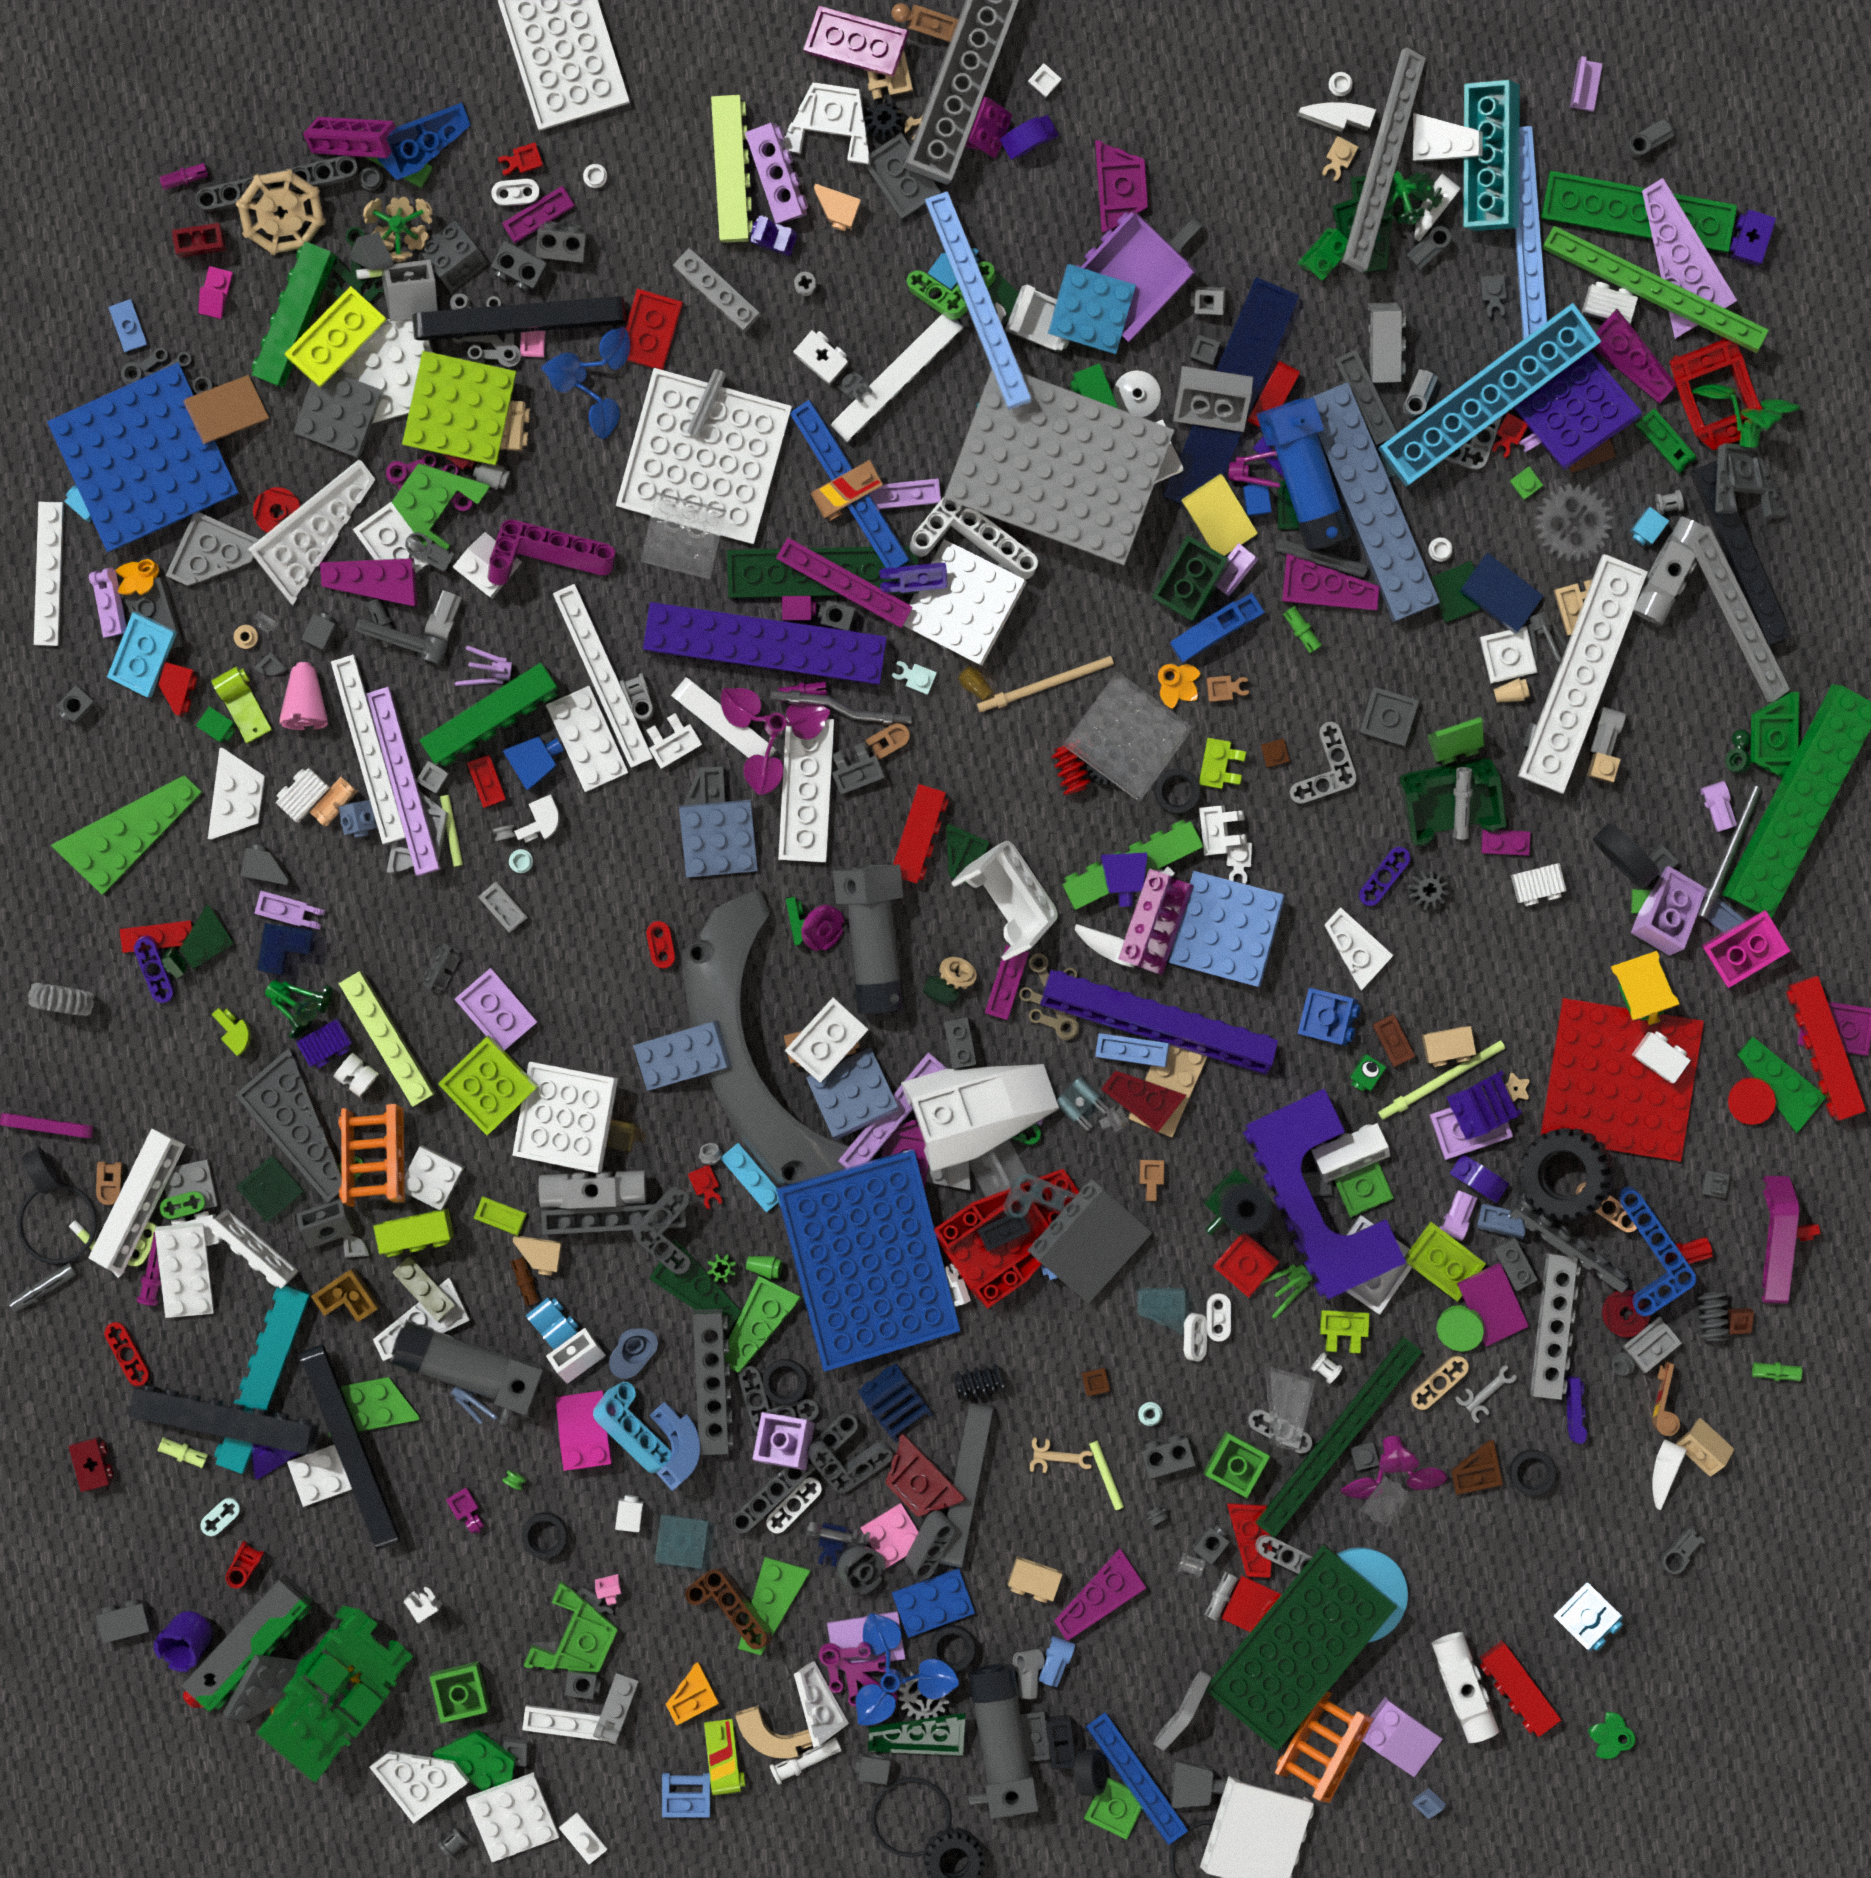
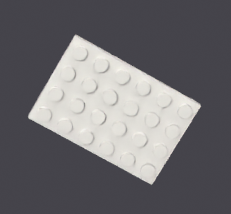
M498 0L539 131L630 103L598 0Z

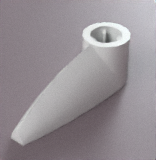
M1443 173L1434 184L1435 192L1438 187L1442 188L1440 193L1443 195L1442 203L1437 208L1433 207L1430 212L1427 210L1430 202L1429 199L1423 202L1420 207L1424 208L1425 215L1416 223L1415 239L1418 242L1421 241L1461 189Z
M1076 924L1075 931L1093 950L1116 963L1134 968L1133 964L1118 960L1125 939Z
M1664 1440L1659 1450L1653 1472V1496L1655 1506L1659 1510L1662 1509L1687 1451L1686 1448L1668 1440Z

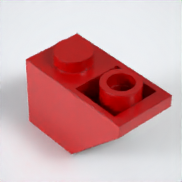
M165 662L159 687L174 714L183 717L184 712L188 713L192 700L188 698L191 689L195 690L198 676H195V670Z

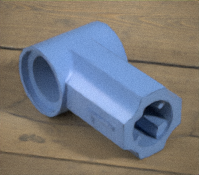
M1052 1636V1642L1050 1647L1047 1648V1657L1038 1680L1047 1685L1057 1687L1064 1668L1072 1657L1075 1644Z

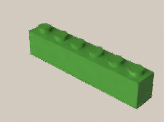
M1183 819L1171 825L1173 830L1165 834L1163 830L1150 835L1151 841L1143 844L1140 840L1128 846L1130 851L1127 853H1147L1145 875L1148 874L1149 869L1157 870L1203 847L1191 821L1185 823ZM1099 862L1087 866L1088 872L1080 876L1075 872L1064 878L1066 883L1062 884L1074 910L1108 894L1103 867Z

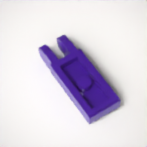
M946 562L898 567V569L889 567L883 568L879 572L882 579L899 578V582L893 580L880 584V590L883 592L900 591V593L948 587Z
M1566 1376L1568 1436L1571 1441L1583 1444L1587 1440V1429L1582 1426V1419H1585V1407L1581 1405V1395H1584V1384L1577 1376Z

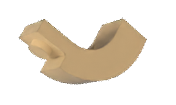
M759 1705L736 1712L735 1717L746 1741L757 1751L767 1756L793 1758L798 1756L797 1746L801 1745V1748L813 1746L809 1729L792 1735H780L771 1731L763 1720Z

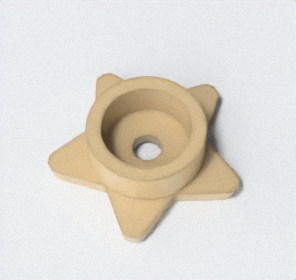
M1510 1073L1508 1083L1504 1084L1512 1102L1517 1098L1528 1099L1526 1087L1529 1079H1518L1514 1073Z

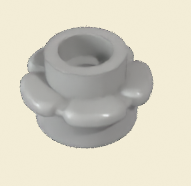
M714 1143L703 1145L699 1153L701 1162L708 1165L716 1164L722 1156V1150Z

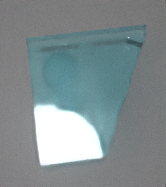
M1137 1288V1313L1184 1335L1185 1288Z

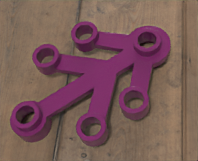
M426 454L422 459L409 464L394 461L388 465L386 477L392 484L398 485L400 490L418 463L426 465L425 459L433 457L434 463L428 466L435 467L437 459L433 454ZM449 463L441 469L447 471L448 467L453 466L456 469L455 475L459 473L458 467L453 463ZM396 469H401L403 472L399 478L394 476ZM461 492L456 493L451 499V502L454 503V506L459 511H468L473 506V501ZM461 498L468 499V504L466 506H461L459 504V500Z
M861 1642L858 1647L840 1648L834 1643L824 1644L819 1650V1659L825 1666H828L830 1677L829 1689L833 1693L841 1692L844 1686V1681L838 1674V1667L846 1673L849 1690L848 1702L851 1706L856 1707V1702L851 1697L857 1696L859 1692L857 1680L863 1685L877 1684L881 1687L880 1683L864 1672H886V1666L883 1667L879 1664L881 1661L886 1662V1656H880L876 1661L850 1663L845 1659L856 1656L863 1659L868 1658L872 1649L869 1643ZM860 1648H866L868 1652L863 1653L860 1651ZM828 1651L834 1652L835 1655H834V1656H829V1655L827 1654V1652H828ZM838 1682L840 1687H834L832 1683ZM897 1691L891 1692V1694L893 1695V1697L895 1698V1700H896V1702H897V1698H898V1693H897Z

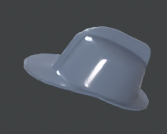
M641 1328L629 1329L622 1333L618 1346L610 1356L609 1366L611 1372L621 1379L635 1376L657 1350V1336L652 1331Z

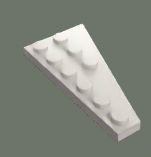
M357 460L248 549L291 605L294 604L297 599L296 596L302 587L306 586L309 581L308 578L316 566H319L338 537L337 534L344 523L346 524L350 519V514L356 505L361 502L375 481V478L361 460Z

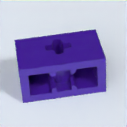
M1750 209L1744 215L1741 214L1736 228L1740 229L1737 238L1733 237L1729 247V251H1732L1731 258L1757 267L1762 264L1776 218ZM1750 232L1753 233V238H1756L1752 242H1749V237L1746 236Z

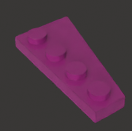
M414 558L320 562L322 587L417 606Z
M1120 1548L1054 1620L1067 1641L1146 1589V1586Z

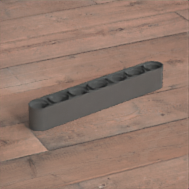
M341 156L289 168L297 176L299 174H306V182L318 188L351 181L359 174V166L355 159L350 156ZM346 163L354 165L353 171L349 174L342 172V167ZM321 169H330V176L328 178H319ZM254 177L201 189L196 195V203L207 213L237 207L236 201L242 197L254 180ZM291 182L289 183V188L294 193L303 192V190ZM269 183L266 185L268 186V188H272L273 183ZM261 188L260 192L251 199L252 202H258L263 196L264 192ZM236 190L237 197L232 201L226 200L227 192ZM212 195L214 197L213 203L210 206H204V197Z
M969 1402L968 1415L966 1416L964 1435L954 1477V1485L967 1499L964 1502L950 1506L948 1509L947 1519L955 1528V1533L939 1564L959 1568L962 1567L993 1411L991 1406Z
M850 1412L840 1414L812 1440L811 1445L815 1442H823L825 1435L833 1434L837 1441L834 1445L828 1447L834 1452L857 1430V1417ZM847 1417L851 1418L854 1422V1426L848 1430L842 1428L840 1424L841 1420ZM821 1452L818 1453L822 1460L825 1456ZM808 1461L806 1471L801 1470L802 1474L798 1478H792L788 1474L790 1468L783 1467L734 1513L731 1522L733 1529L738 1533H746L816 1469L814 1464ZM781 1483L784 1487L783 1493L774 1494L771 1491L772 1484ZM763 1499L767 1507L759 1511L754 1508V1501ZM744 1515L748 1517L749 1524L741 1527L736 1523V1518Z

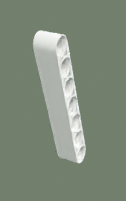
M942 314L869 386L873 392L871 394L869 392L864 393L862 396L864 401L862 403L855 399L830 426L846 442H849L852 439L851 437L856 432L858 433L872 416L879 413L886 406L885 404L890 399L892 400L902 390V387L907 382L909 383L919 373V370L926 366L940 349L943 350L964 327L957 320L949 319Z

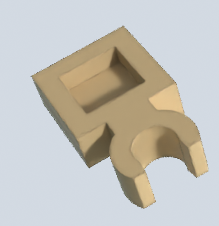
M1337 136L1326 159L1332 162L1324 167L1322 175L1325 176L1328 170H1334L1336 175L1333 181L1336 182L1341 175L1340 167L1348 168L1358 146Z

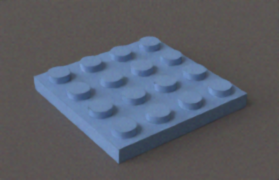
M1193 871L1190 881L1193 889L1174 940L1168 963L1261 987L1285 895Z

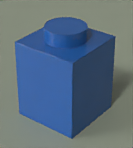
M1247 482V486L1242 488L1246 515L1249 517L1270 514L1271 505L1268 486Z

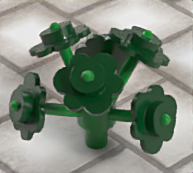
M1398 170L1393 174L1396 192L1385 205L1382 218L1385 220L1389 217L1392 220L1397 218L1398 223L1415 224L1425 215L1424 208L1418 209L1416 206L1412 207L1408 195H1412V198L1416 201L1421 200L1425 202L1429 199L1430 202L1427 210L1430 212L1433 207L1437 208L1442 203L1443 195L1440 194L1442 188L1438 187L1435 192V181L1430 179L1427 173L1421 174L1417 172L1414 176H1409L1405 180ZM1400 196L1404 208L1400 209V212L1395 213L1394 217L1387 211Z

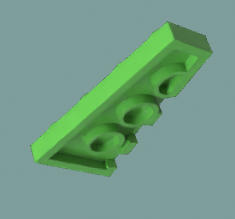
M765 1556L751 1605L770 1629L773 1636L808 1576L810 1569ZM749 1615L747 1616L745 1624L749 1623ZM756 1625L748 1628V1631H751L752 1628L756 1627ZM761 1633L757 1634L755 1638L757 1642L761 1641L760 1639L763 1637ZM741 1637L738 1649L761 1655L765 1647L760 1649L750 1648Z

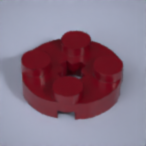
M1625 1289L1621 1293L1617 1290L1606 1297L1602 1305L1601 1315L1609 1331L1621 1337H1632L1638 1335L1648 1324L1650 1315H1639L1632 1304V1298L1637 1292ZM1644 1298L1638 1303L1639 1308L1649 1306ZM1625 1306H1627L1628 1310H1632V1315H1628L1627 1320H1624V1317L1619 1314Z

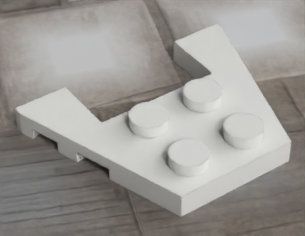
M812 83L798 109L797 116L787 130L785 140H783L785 149H788L790 153L801 154L805 130L851 137L847 160L853 163L870 165L861 91L847 87Z

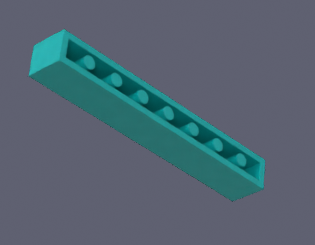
M288 1284L282 1288H276L272 1298L273 1301H276L273 1310L269 1309L264 1320V1323H267L265 1332L259 1333L256 1345L259 1348L256 1355L252 1354L247 1366L251 1368L248 1377H243L239 1390L242 1391L240 1399H235L234 1403L243 1404L245 1409L253 1411V1407L269 1409L310 1299V1292ZM225 1437L223 1444L219 1443L216 1448L214 1457L217 1458L215 1464L243 1474L252 1455L251 1443Z

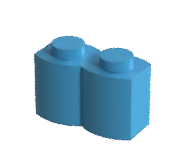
M548 1296L526 1314V1317L555 1350L578 1333L576 1329L579 1325L571 1316L566 1318L561 1312L564 1307L556 1298L551 1300Z

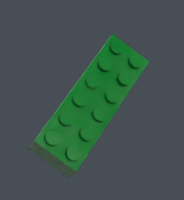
M540 662L419 741L435 765L446 767L457 760L455 755L460 752L467 754L475 749L477 741L481 739L487 741L497 734L495 730L499 727L507 728L517 722L515 717L521 713L526 716L536 710L535 704L542 700L546 703L555 698L559 687L546 667Z

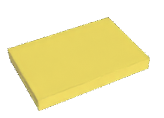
M1219 474L1181 500L1208 546L1223 556L1231 552L1238 543L1243 544L1258 534L1222 474Z

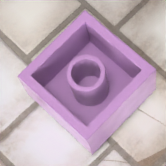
M762 1412L753 1460L760 1463L806 1471L809 1457L807 1453L811 1446L815 1423L804 1419Z

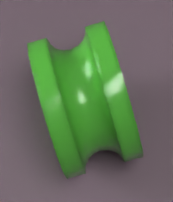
M508 1470V1476L503 1478L502 1481L517 1490H521V1484L525 1483L527 1479L512 1470Z

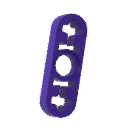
M1393 848L1359 891V900L1362 904L1366 906L1377 904L1410 861V854L1405 848ZM1403 852V859L1405 861L1404 863L1398 862L1394 868L1398 869L1395 873L1385 863L1388 861L1389 864H1392L1395 860L1393 854ZM1383 869L1388 870L1391 874L1390 881L1385 884L1381 883L1377 877L1379 871ZM1374 880L1378 886L1384 889L1382 892L1379 889L1374 892L1373 895L1376 897L1374 901L1371 899L1366 901L1364 891L1372 890L1374 885L1370 884V882Z
M141 936L134 945V952L152 998L159 1003L168 1002L174 993V987L168 972L163 966V958L158 945L151 936ZM142 942H145L146 945H151L149 949L150 957L154 955L156 957L144 961L148 955L145 950H140ZM149 964H158L161 972L158 975H151L147 970ZM162 977H164V979H162L160 982L162 988L168 989L165 997H163L162 993H157V991L159 990V984L157 980L161 979Z

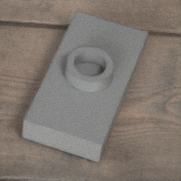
M497 881L479 896V899L509 933L528 918Z

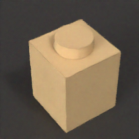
M1598 752L1594 753L1587 776L1608 783L1614 782L1620 759Z

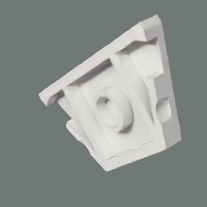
M224 748L219 750L208 839H215L259 824L265 776Z

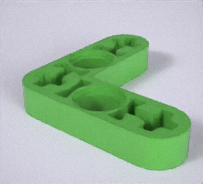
M983 261L978 263L977 266L980 273L989 272L988 276L982 275L985 286L988 289L995 281L996 273L991 263ZM913 271L908 275L907 284L909 291L947 318L956 320L968 311L958 285L951 291L925 272ZM922 280L923 286L918 283L914 286V281L920 282ZM933 291L942 292V296L939 299H931L929 297ZM956 305H958V308H957V309L952 308V309L950 310V308H949V306L955 307Z

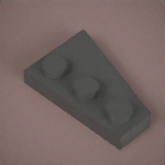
M163 578L154 579V585L151 590L143 595H139L137 591L130 595L120 594L121 599L126 603L131 614L132 612H138L177 632L170 650L184 646Z

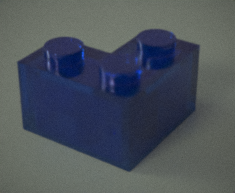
M265 923L257 970L284 974L288 951L312 954L315 931Z

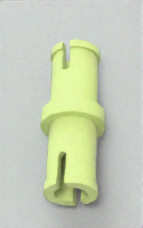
M165 1437L162 1438L158 1448V1452L175 1457L179 1462L183 1460L201 1469L208 1454L189 1448L186 1443L182 1445Z

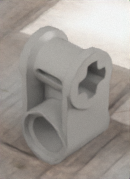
M640 673L638 677L628 681L621 680L620 684L635 718L641 721L650 719L654 713V708L643 674ZM641 703L649 706V711L645 715H638L636 712L637 706Z

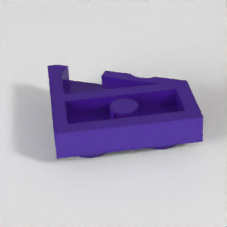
M251 1443L255 1479H260L300 1453Z

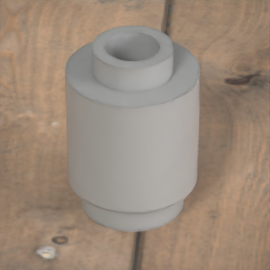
M477 463L473 476L477 477L476 481L489 484L491 488L497 490L498 488L505 489L510 475V471L505 470V467L486 463Z

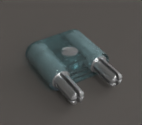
M1081 1076L1056 1099L1059 1109L1073 1122L1077 1121L1086 1131L1090 1129L1079 1117L1092 1128L1093 1125L1082 1116L1092 1104L1103 1114H1106L1095 1101L1109 1111V1108L1099 1099L1100 1095Z

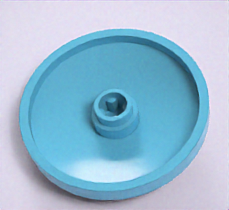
M1365 1547L1341 1551L1337 1554L1398 1605L1369 1642L1381 1639L1398 1625L1404 1615L1408 1601L1405 1577L1398 1565L1382 1552Z

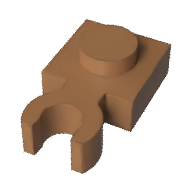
M1231 676L1206 678L1208 702L1232 700V693L1235 692L1240 696L1249 694V690L1242 691L1239 689L1241 682L1248 681L1246 677H1241L1235 682H1231Z

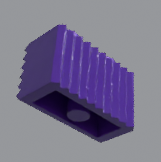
M337 1018L296 1043L309 1066L316 1065L317 1068H320L329 1063L328 1057L335 1053L339 1057L350 1051L349 1045L354 1042L341 1019Z

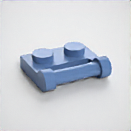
M663 1773L662 1817H710V1773H703V1776ZM670 1785H703V1792H670Z

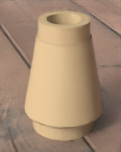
M1518 678L1494 689L1497 703L1525 701V698L1530 697L1526 679L1520 680Z

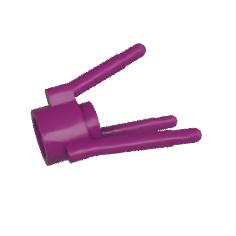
M1276 451L1247 457H1236V462H1230L1229 481H1245L1279 488L1281 486L1280 483L1249 476L1250 466L1245 465V462L1276 456Z

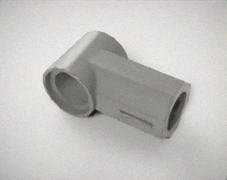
M1418 370L1403 405V412L1408 418L1416 419L1426 409L1438 379L1433 373L1426 370ZM1409 402H1418L1421 409L1416 412L1412 411L1409 408Z
M442 590L435 611L428 619L424 633L448 641L450 637L448 634L450 629L454 627V618L462 597Z
M1602 706L1599 712L1601 717L1596 722L1597 730L1590 751L1611 756L1617 734L1622 730L1626 714Z
M1039 1649L1017 1652L1013 1656V1665H1015L1016 1672L1018 1673L1019 1698H1037L1038 1672L1044 1667V1656Z

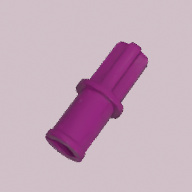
M203 162L186 169L181 167L179 171L160 176V183L162 188L166 190L182 184L187 186L189 182L205 177L208 178L209 176Z

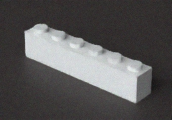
M151 1129L90 1253L89 1259L109 1270L123 1274L185 1147L184 1143L167 1134Z

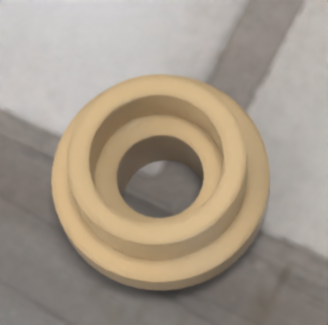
M242 625L235 630L234 641L239 647L249 649L257 643L258 633L252 626ZM244 632H248L250 635L247 641H243L241 638Z

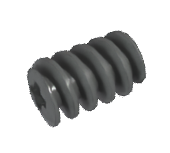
M1704 1292V1295L1697 1297V1300L1704 1302L1703 1305L1698 1306V1310L1705 1312V1314L1698 1316V1319L1705 1321L1704 1324L1699 1326V1329L1706 1331V1333L1699 1335V1338L1706 1341L1729 1340V1338L1723 1337V1335L1729 1333V1329L1722 1327L1729 1323L1728 1319L1722 1318L1723 1315L1728 1314V1310L1721 1308L1728 1304L1727 1300L1721 1299L1722 1296L1727 1295V1292Z

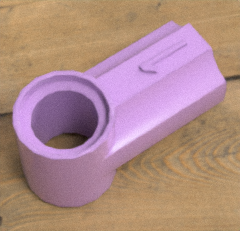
M1721 781L1701 788V795L1704 794L1706 800L1704 804L1707 809L1709 808L1716 831L1719 832L1736 826L1737 823L1729 802L1731 798L1726 783Z
M1457 1190L1449 1213H1446L1444 1219H1446L1443 1227L1440 1226V1229L1452 1238L1462 1241L1468 1230V1220L1477 1198Z

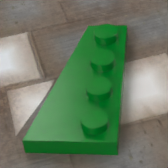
M1751 1037L1737 1054L1754 1078H1761L1770 1084L1775 1093V1106L1795 1133L1802 1128L1826 1098V1095H1822L1821 1091L1754 1037Z

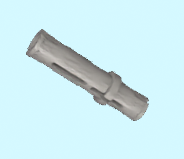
M1467 767L1456 769V788L1453 790L1455 796L1453 837L1460 840L1469 838L1470 797L1473 794V790L1471 789L1472 769Z

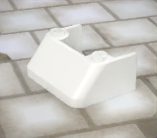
M1010 841L998 844L966 866L951 882L953 887L964 881L975 888L984 885L1007 919L1008 923L1004 927V938L1011 947L1001 957L1003 961L1032 948L1057 919L1058 914L1055 905Z

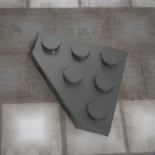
M255 1654L223 1712L227 1719L247 1721L278 1704L286 1696L283 1689L296 1674V1668L300 1661ZM303 1676L302 1678L309 1683L310 1680Z

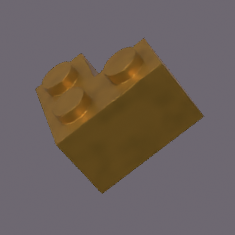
M352 1268L311 1296L324 1316L345 1303L357 1323L380 1308V1305L355 1268Z

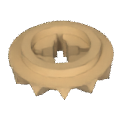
M959 957L944 959L939 968L941 979L947 980V985L952 984L955 986V989L958 987L966 989L968 986H972L976 980L975 968L968 961ZM956 969L960 977L956 976V973L954 972Z

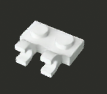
M676 713L667 718L675 731L674 734L667 738H662L655 725L647 729L655 744L649 749L660 768L667 766L702 745L692 726L689 724L683 727Z
M1225 805L1199 808L1204 855L1230 853V845L1247 844L1246 834L1228 836L1227 822L1245 820L1244 811L1225 812Z

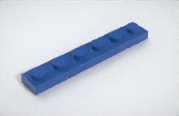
M1104 1712L1086 1725L1085 1728L1166 1844L1170 1845L1188 1831L1108 1715Z

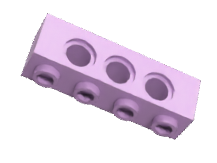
M769 123L745 132L775 223L783 224L808 215L806 211L808 203L805 196L800 194L798 188L800 186V179L798 174L792 170L790 163H793L790 151L785 149L783 143L785 135L781 126L778 127L776 123ZM772 143L775 146V153L769 157L766 153V148ZM780 166L783 170V176L777 180L774 176V170ZM785 189H788L791 193V198L788 202L782 200V192Z

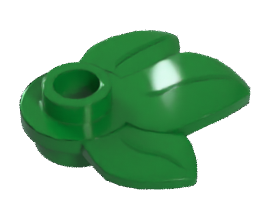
M1607 1711L1605 1723L1595 1724L1588 1729L1591 1738L1600 1744L1596 1751V1756L1599 1758H1615L1621 1750H1629L1635 1744L1636 1737L1634 1732L1626 1727L1623 1717L1615 1712ZM1620 1735H1625L1627 1737L1626 1743L1620 1742Z

